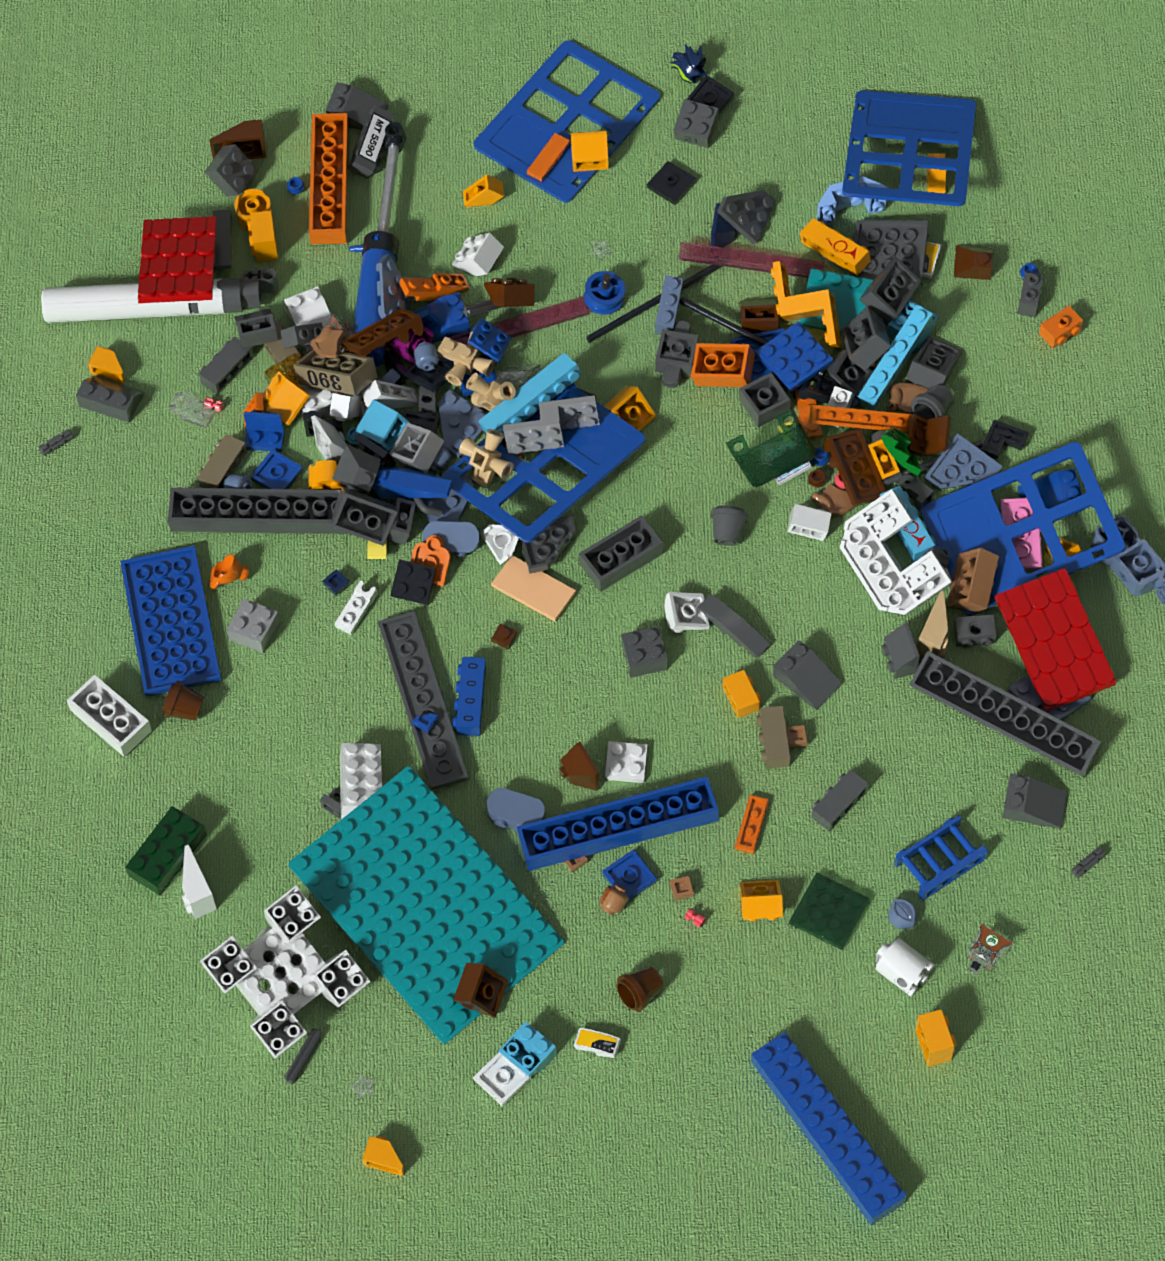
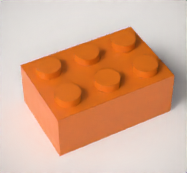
M696 343L690 377L696 386L743 387L751 381L755 353L749 344Z

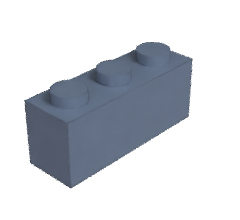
M665 275L655 323V334H661L662 329L673 331L683 289V278Z

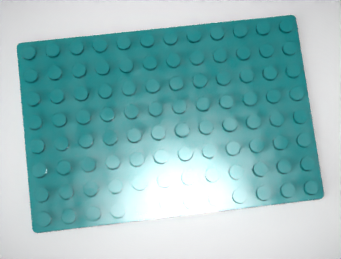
M411 767L404 768L294 857L288 864L289 868L442 1044L448 1043L481 1015V1013L467 1009L453 1000L466 963L484 964L509 980L504 992L505 995L564 944V940Z

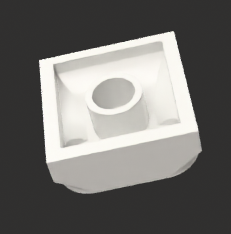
M668 592L664 608L667 624L671 631L682 633L684 630H704L710 628L708 618L698 608L704 601V594Z

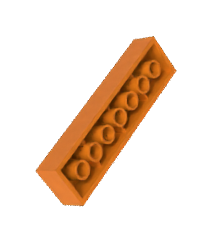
M347 113L312 114L309 209L311 245L347 244L349 122Z

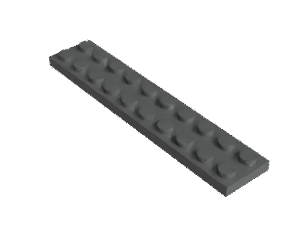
M415 611L378 621L431 791L469 780ZM429 713L439 715L438 721L429 733L412 724V720L419 715Z

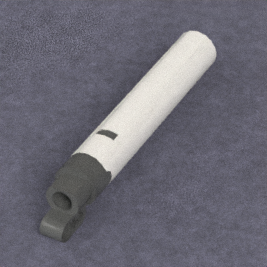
M249 269L242 273V278L214 279L213 300L138 303L139 283L44 288L41 294L43 318L47 323L243 312V309L261 308V293L276 291L278 289V282L274 269Z

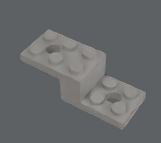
M595 395L540 402V420L503 425L508 454L564 447V429L600 425Z

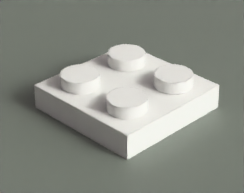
M608 741L605 780L644 783L647 744Z
M498 1053L473 1079L503 1107L531 1080V1077H528L501 1053Z

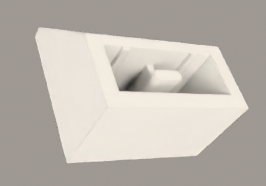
M491 233L468 237L464 241L461 251L455 255L452 265L474 276L486 275L504 246Z

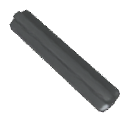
M490 299L465 306L463 314L466 317H470L502 307L494 306Z
M311 1030L284 1076L286 1082L290 1084L295 1083L322 1037V1033L319 1030Z

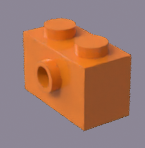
M1067 306L1041 323L1039 334L1052 348L1058 345L1061 346L1068 338L1076 336L1081 332L1083 319L1070 306Z

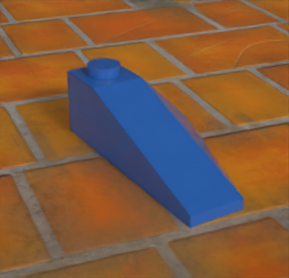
M397 466L378 469L372 486L380 499L448 498L453 482L452 480L416 469Z

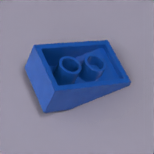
M459 292L442 296L413 312L417 314L429 309L438 317L439 324L428 328L433 333V337H431L432 343L443 341L444 337L451 339L470 333L469 320L463 314L464 305Z
M1075 468L1057 471L1034 480L1043 503L1048 509L1082 495ZM1019 486L1017 488L1019 497L1026 498L1022 486Z

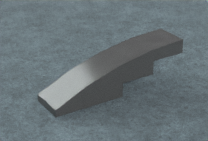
M231 210L213 211V216L217 218L214 269L231 268L232 214Z
M712 594L698 606L700 611L723 634L727 633L739 646L743 645L755 659L770 645L741 616Z

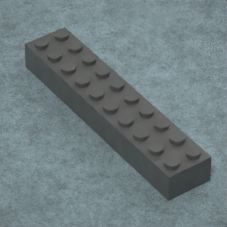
M171 488L168 524L171 532L348 534L331 527L335 503L341 490Z
M929 651L925 654L909 684L913 689L1085 778L1103 744L1100 740Z

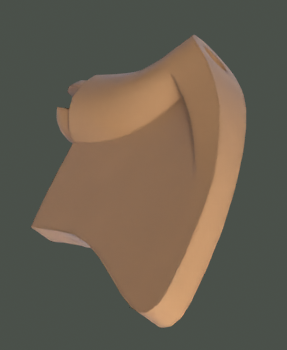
M326 325L321 333L310 341L311 346L319 356L336 358L339 354L340 341L345 333L342 330H335L333 325Z
M910 383L894 384L889 388L891 398L886 408L892 413L900 410L906 414H912V400L918 394L925 393L929 389Z
M829 484L823 493L814 492L811 500L816 502V505L831 513V518L844 515L855 508L852 506L847 491L838 489L832 484Z

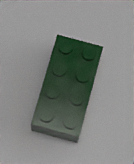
M171 806L125 866L128 876L161 896L184 865L185 846L189 845L193 853L207 835L204 825Z

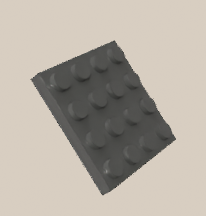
M857 220L854 242L859 246H865L869 250L871 262L858 276L851 272L850 276L874 280L896 256L921 280L919 285H922L929 221Z

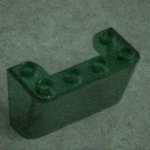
M794 409L777 416L783 433L752 449L749 448L743 434L726 443L730 453L751 486H762L811 461L816 456V448ZM793 417L794 421L791 425H785V418ZM738 442L743 443V448L740 451H736L734 445Z

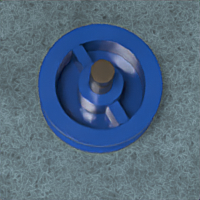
M600 271L592 274L587 279L585 285L584 301L586 306L597 314L608 315L615 313L623 304L625 284L618 275L609 271Z

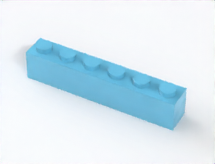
M918 305L915 306L892 342L888 352L883 356L859 393L858 401L860 404L872 411L876 410L933 321V314Z
M565 353L560 355L516 390L515 397L512 400H504L482 417L478 422L483 432L486 434L487 429H494L504 434L503 425L526 421L539 410L540 402L551 401L582 376L578 365Z

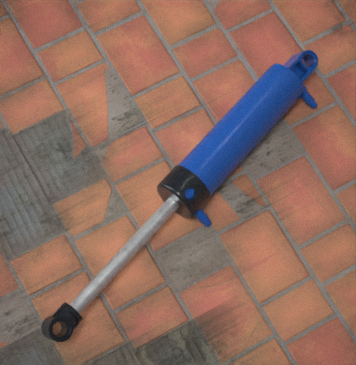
M391 122L385 128L387 135L385 149L388 151L378 231L366 234L363 245L349 247L350 252H362L353 335L381 319L378 313V306L381 305V296L377 295V281H380L379 272L376 271L377 262L386 254H390L395 264L398 261L399 239L389 233L398 154L403 150V144L407 139L401 124L398 122ZM386 345L377 347L370 354L366 355V357L373 358L375 368L384 362Z

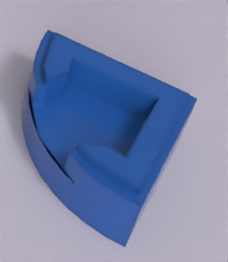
M434 713L419 715L412 720V724L429 733L438 721L439 715Z

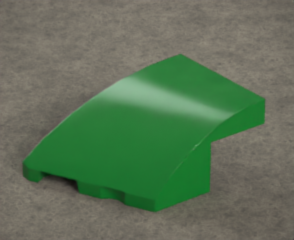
M893 426L890 427L881 436L885 447L899 464L918 476L921 472V467L916 455L908 452L907 447L911 443L908 434Z

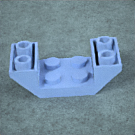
M864 176L859 177V186L887 188V186ZM843 182L829 185L818 203L817 221H822L829 226L835 223L836 210L857 206L861 203L865 204L868 214L879 213L886 209V200L847 197L842 193Z

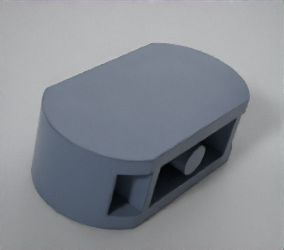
M432 521L425 527L422 535L423 542L429 536H440L444 541V547L450 552H455V556H466V553L473 552L478 547L481 538L479 529L471 522Z
M502 787L494 790L487 799L488 817L492 823L500 828L508 827L517 832V826L545 819L544 805L538 798Z

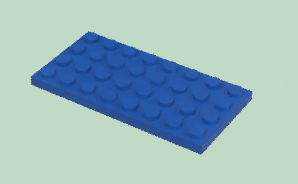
M195 546L120 561L145 697L169 692L172 683H176L177 680L182 681L183 685L188 688L221 681Z

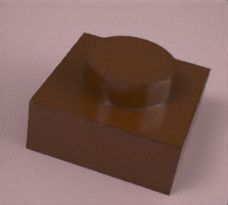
M499 624L491 641L509 650L517 636V631Z

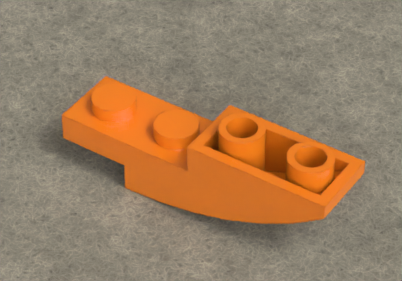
M434 273L431 278H401L399 281L405 296H414L416 301L437 300L442 296L458 292L462 293L470 288L463 274Z

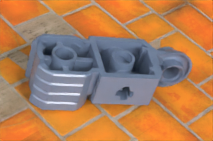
M1115 515L1114 520L1124 540L1125 550L1116 556L1102 560L1103 564L1110 566L1133 596H1141L1154 589L1158 599L1165 604V563L1145 539L1141 540L1139 538V532L1127 517ZM1101 526L1096 528L1092 540V548L1108 540ZM1103 549L1095 552L1098 557L1105 554Z

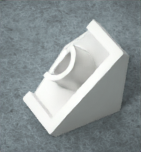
M490 525L481 532L482 537L500 565L512 556L519 539L502 525Z

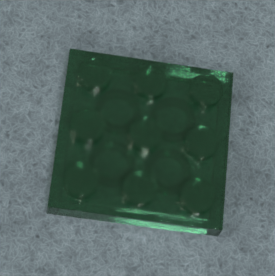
M816 872L789 920V924L843 951L869 904L870 898Z

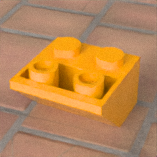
M607 131L571 133L573 172L609 169Z

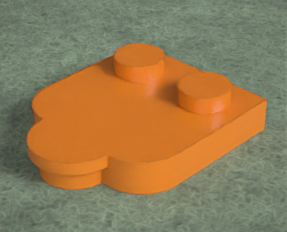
M432 535L425 542L414 546L410 562L437 568L433 584L445 586L451 553L444 547V541L440 536Z

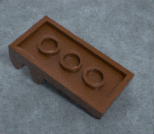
M400 308L341 342L343 348L360 356H366L377 347L386 345V342L395 337L402 343L408 344L409 329L412 328L415 334L421 336L423 334V323L420 315Z
M861 428L826 438L823 443V451L831 452L832 457L829 460V466L831 468L837 467L853 507L874 502L880 497L881 493L886 492Z

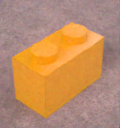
M744 670L724 677L722 687L737 718L759 711L761 702L758 691L755 692L752 687L754 684L751 676H747Z

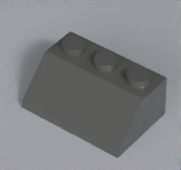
M93 375L83 380L76 398L81 408L130 423L144 395V391Z
M342 487L335 503L331 527L384 546L398 511L395 505Z

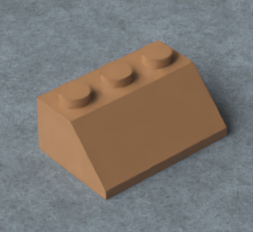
M983 548L960 553L946 607L973 612L987 609L990 603L991 589L994 585L995 571L998 568L999 556Z

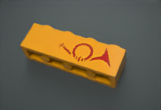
M813 218L799 233L802 244L856 276L871 262L869 250L865 246H859L851 238L841 235L838 230H832L827 227L822 221H817Z

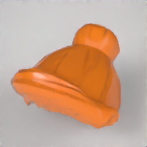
M227 555L223 561L217 562L211 569L210 588L215 590L220 584L232 583L238 579L245 581L249 576V567L241 565L235 555Z

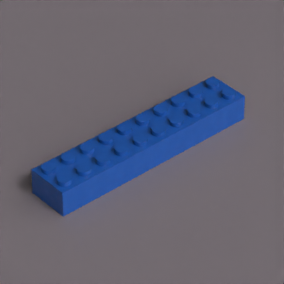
M703 777L517 826V833L527 869L532 871L719 821V810L708 777Z
M786 1032L751 1054L753 1066L871 1226L905 1204L907 1197L905 1192Z

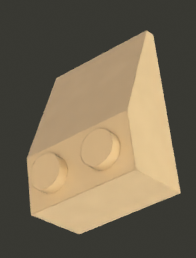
M940 591L919 637L917 650L922 658H924L927 651L944 658L948 650V626L943 591Z

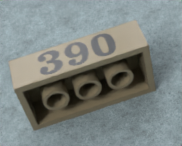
M313 349L294 364L298 384L345 393L351 396L359 394L361 390L378 377L373 358L339 351L336 358H325L316 354Z

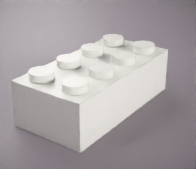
M93 675L67 700L70 711L123 757L152 731L149 721L96 675Z
M341 743L340 796L341 819H343L382 787L381 744Z

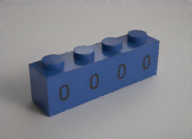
M462 657V664H458L457 671L458 675H460V681L456 682V693H459V698H455L454 709L457 710V716L453 717V728H456L457 735L480 736L486 661L485 658Z

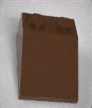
M262 120L243 121L209 139L213 159L223 146L234 144L248 159L267 158Z

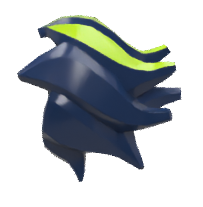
M685 44V53H673L672 58L677 61L670 62L673 65L671 68L678 70L684 82L695 84L696 77L707 75L703 70L706 57L702 52V46L699 47L698 51H695L691 46L688 47Z

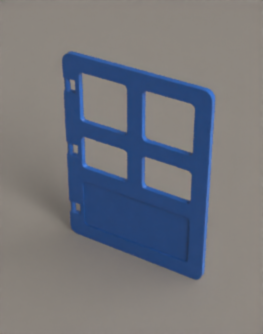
M567 40L554 51L474 140V148L558 200L568 203L573 200L580 192V189L598 171L573 172L571 135L565 132L578 116H584L611 132L607 137V145L610 142L614 145L610 150L608 149L609 159L616 148L624 142L645 118V115L659 102L660 94L658 91L576 43ZM567 56H572L599 72L596 78L577 97L547 80ZM612 80L642 97L621 122L589 105L609 81ZM538 90L568 107L563 115L553 124L523 107ZM644 106L646 109L642 113L639 112V108ZM554 133L570 140V145L541 182L527 175V170ZM579 179L582 182L576 187L573 184Z
M858 91L855 97L842 188L843 195L857 198L963 206L966 203L976 102L971 99ZM859 106L865 107L864 110H858ZM864 138L904 140V153L863 151ZM854 141H860V145L854 144ZM918 142L956 144L959 146L958 158L947 159L918 156L916 154ZM869 163L902 167L899 188L859 186L858 180L861 164ZM915 168L955 171L954 193L914 191L912 186ZM849 176L855 177V180H848Z
M579 390L584 397L588 396L587 394ZM596 401L600 425L564 429V447L545 449L529 463H526L515 454H508V449L500 443L496 449L502 453L500 459L513 463V471L517 474L492 496L485 497L461 479L474 467L469 464L471 459L469 456L464 455L460 461L453 464L442 474V478L452 480V490L520 540L529 543L535 540L644 445L646 440L643 433ZM540 409L524 422L540 420ZM486 437L477 445L484 446ZM556 457L564 458L587 475L570 491H565L540 473ZM464 462L468 464L463 469L459 468ZM526 483L533 484L556 501L552 507L529 526H525L500 507Z
M1077 442L1060 447L923 505L921 508V514L930 535L935 539L936 546L945 548L950 555L948 557V572L952 581L960 553L983 548L999 556L998 568L995 571L993 580L994 585L990 593L994 600L990 601L988 607L997 605L995 600L996 594L1035 580L1037 576L1044 573L1051 574L1065 568L1068 575L1106 558L1116 556L1125 550L1124 540L1083 448ZM1072 459L1084 484L1086 493L1052 508H1046L1032 478L1033 474ZM1018 481L1023 488L1033 515L1007 526L1004 524L992 492ZM1093 507L1108 540L1103 544L1068 557L1053 523L1081 510ZM1040 529L1054 563L1027 574L1012 541L1014 538ZM1103 549L1104 555L1096 558L1093 557V553ZM962 610V612L968 616L981 612Z

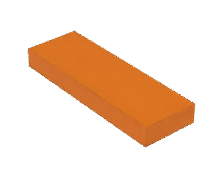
M554 133L528 168L527 175L542 182L570 145V140Z
M750 794L735 844L736 850L754 854L769 799Z

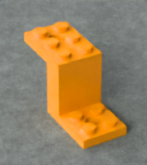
M780 261L773 262L771 275L776 282L773 290L775 297H778L779 304H776L777 314L787 322L822 315L823 325L827 327V332L824 333L826 343H829V346L835 350L842 349L835 295L828 289L791 296L787 267Z

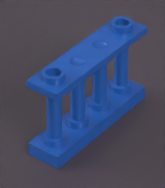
M959 815L954 819L952 817L949 818L942 827L907 850L902 849L896 854L894 865L896 868L903 863L921 884L918 895L923 901L987 859L988 850L985 846L974 848L958 828L961 823ZM952 832L967 850L968 856L963 859L958 858L944 841L943 837ZM936 842L952 862V866L948 869H943L927 850V847ZM920 853L936 872V877L931 880L926 879L911 858Z

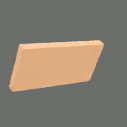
M513 555L491 583L493 588L554 622L557 621L576 594L575 589L542 571L529 574L526 562Z

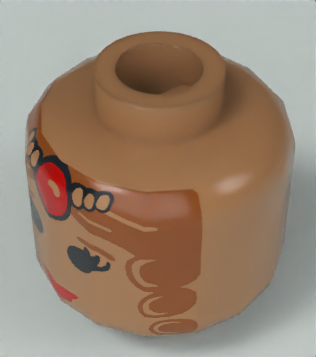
M618 884L607 886L599 899L600 908L611 915L621 913L629 900L628 895L625 893L626 889Z

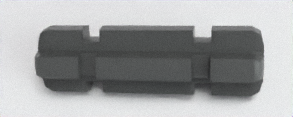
M66 429L61 435L58 434L47 441V444L43 443L38 447L41 454L47 455L51 449L53 451L65 444L66 440L68 442L73 439V434L69 429Z
M1097 847L1092 851L1093 854L1090 853L1079 862V865L1073 867L1071 871L1074 876L1080 878L1085 874V871L1090 870L1097 864L1099 859H1103L1106 855L1104 850Z

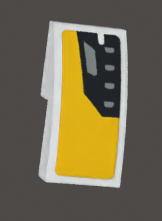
M927 242L923 277L932 278L941 248L940 244Z
M579 1028L574 1047L577 1050L595 1052L597 1056L616 1058L621 1039L603 1032Z

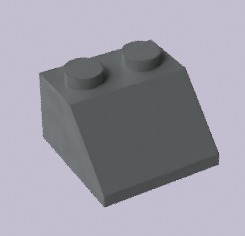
M905 623L885 636L883 645H881L883 656H887L889 661L887 662L888 670L890 673H893L895 679L913 675L918 669L920 656L909 625Z

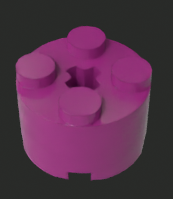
M423 327V334L421 336L415 334L412 328L409 329L408 344L402 343L397 337L391 339L390 346L393 348L394 353L401 358L415 363L414 350L420 343L430 342L434 345L431 342L433 333L426 327Z

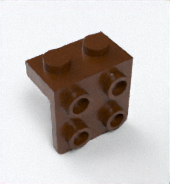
M916 414L909 415L907 434L911 443L907 447L908 452L920 457L945 452L948 447L951 417L945 415L925 419Z

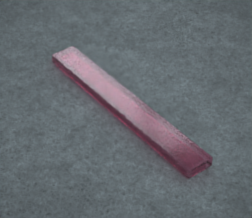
M681 242L679 260L769 273H771V268H773V262L780 261L787 267L788 275L809 278L811 269L824 271L825 263L823 261Z
M580 297L493 323L492 325L513 338L589 315V310L584 298ZM471 330L447 338L467 345Z

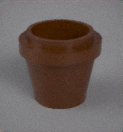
M177 680L176 683H172L162 708V712H165L164 717L196 721L205 697L183 685L182 681Z
M651 966L630 974H622L617 978L616 984L617 992L623 1003L629 1009L637 1012L645 1009L647 1003L664 987L660 975Z

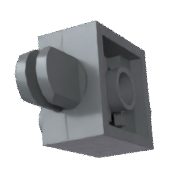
M686 321L676 322L673 331L662 329L655 359V372L663 373V384L668 388L678 387L681 376H691L699 335L691 334V326Z

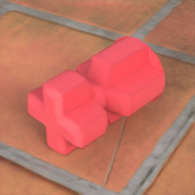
M206 397L203 407L207 409L215 407V411L221 412L223 402L218 400L215 403L214 399Z
M689 909L684 916L688 921L693 919V924L699 928L706 921V918L701 914L695 915L693 909Z

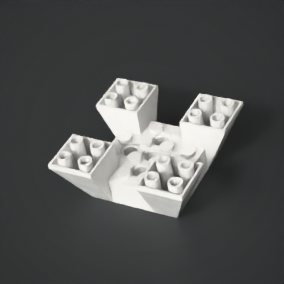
M296 885L264 910L268 930L242 949L235 938L231 936L200 960V963L224 994L236 985L258 1015L250 1027L274 1058L278 1057L307 1033L294 1014L317 995H322L334 1005L340 1007L370 983V980L346 950L324 962L302 932L321 917ZM265 951L271 954L270 962H266L263 959ZM293 955L299 957V964L297 966L291 962ZM278 967L282 968L284 972L281 979L275 974V970ZM261 980H265L268 983L266 991H262L259 987ZM290 983L296 987L294 994L288 992V985Z

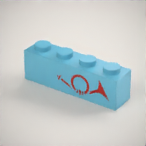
M901 486L893 488V491L908 507L906 510L913 521L896 534L914 563L922 558L927 550L936 546V542L933 536H929L925 522L919 519L916 507L912 506L909 502L908 493L903 491Z

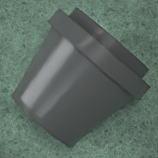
M936 385L927 392L918 394L912 400L913 414L925 419L945 416L954 402V397L948 388Z
M720 505L711 510L713 542L725 546H736L739 544L744 525L748 522L749 516L745 513L744 509Z

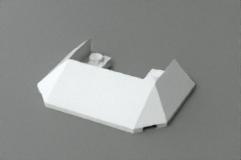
M891 489L845 521V532L843 540H841L840 549L878 609L906 615L951 584L952 580L948 569L942 566L933 551H930L906 569H902L885 541L910 524L913 519L906 510L908 507Z

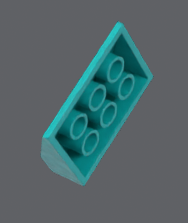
M811 269L806 293L829 289L835 295L840 333H842L841 330L866 308L859 299L873 280ZM822 315L800 319V323L804 327L827 331L826 325H823Z

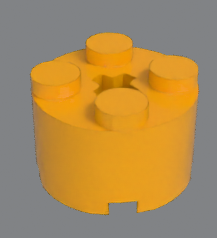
M248 189L242 195L239 194L235 199L236 217L242 229L248 230L247 221L250 220V213L270 210L272 212L270 199L262 190Z
M322 460L315 462L313 467L309 465V490H341L342 487L346 488V485L332 479L337 468V461Z

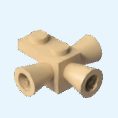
M444 337L437 349L439 356L454 361V367L445 375V378L456 386H461L464 375L471 376L474 369L489 377L494 369L495 360L480 358L478 356L479 350L468 342L465 345L447 337Z
M474 373L466 384L467 389L474 391L471 396L472 404L479 409L485 408L489 412L504 400H512L516 394L512 383L504 382L501 384L497 381L486 383L478 373Z
M487 429L484 446H478L470 437H467L459 448L460 454L471 457L469 464L475 467L471 479L484 487H490L495 472L502 479H507L514 469L513 463L500 459L502 453L496 449L503 440L504 434L494 429Z

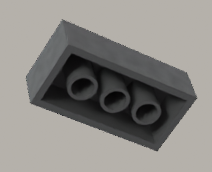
M641 515L580 552L579 565L601 592L662 555L663 542Z

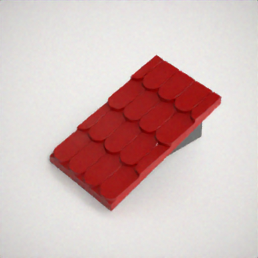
M216 216L144 220L138 303L213 300Z
M1065 568L995 595V600L1045 712L1116 685L1114 674L1103 653L1104 651Z

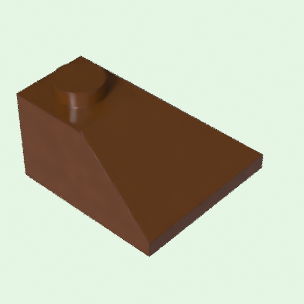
M956 245L954 277L990 280L993 260L992 248Z
M580 741L560 759L559 772L563 779L567 778L570 784L597 791L600 789L599 772Z

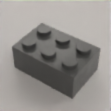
M868 306L841 330L849 359L864 371L873 366L876 360L881 355L886 354L891 347L883 318Z

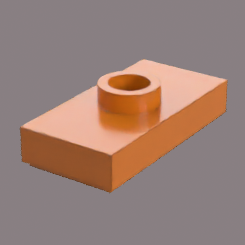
M256 392L244 409L243 415L244 412L251 411L262 413L264 409L263 393Z

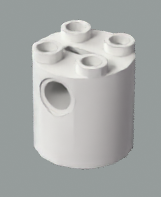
M900 938L890 944L884 943L876 954L875 970L910 997L916 993L919 984L922 986L929 978L927 974L935 966L934 963Z

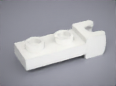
M360 581L336 620L335 627L352 635L369 606L378 595L377 589L372 587L368 592H364V582Z

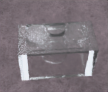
M540 364L505 365L497 371L495 381L501 384L510 382L514 385L515 390H518L540 372Z

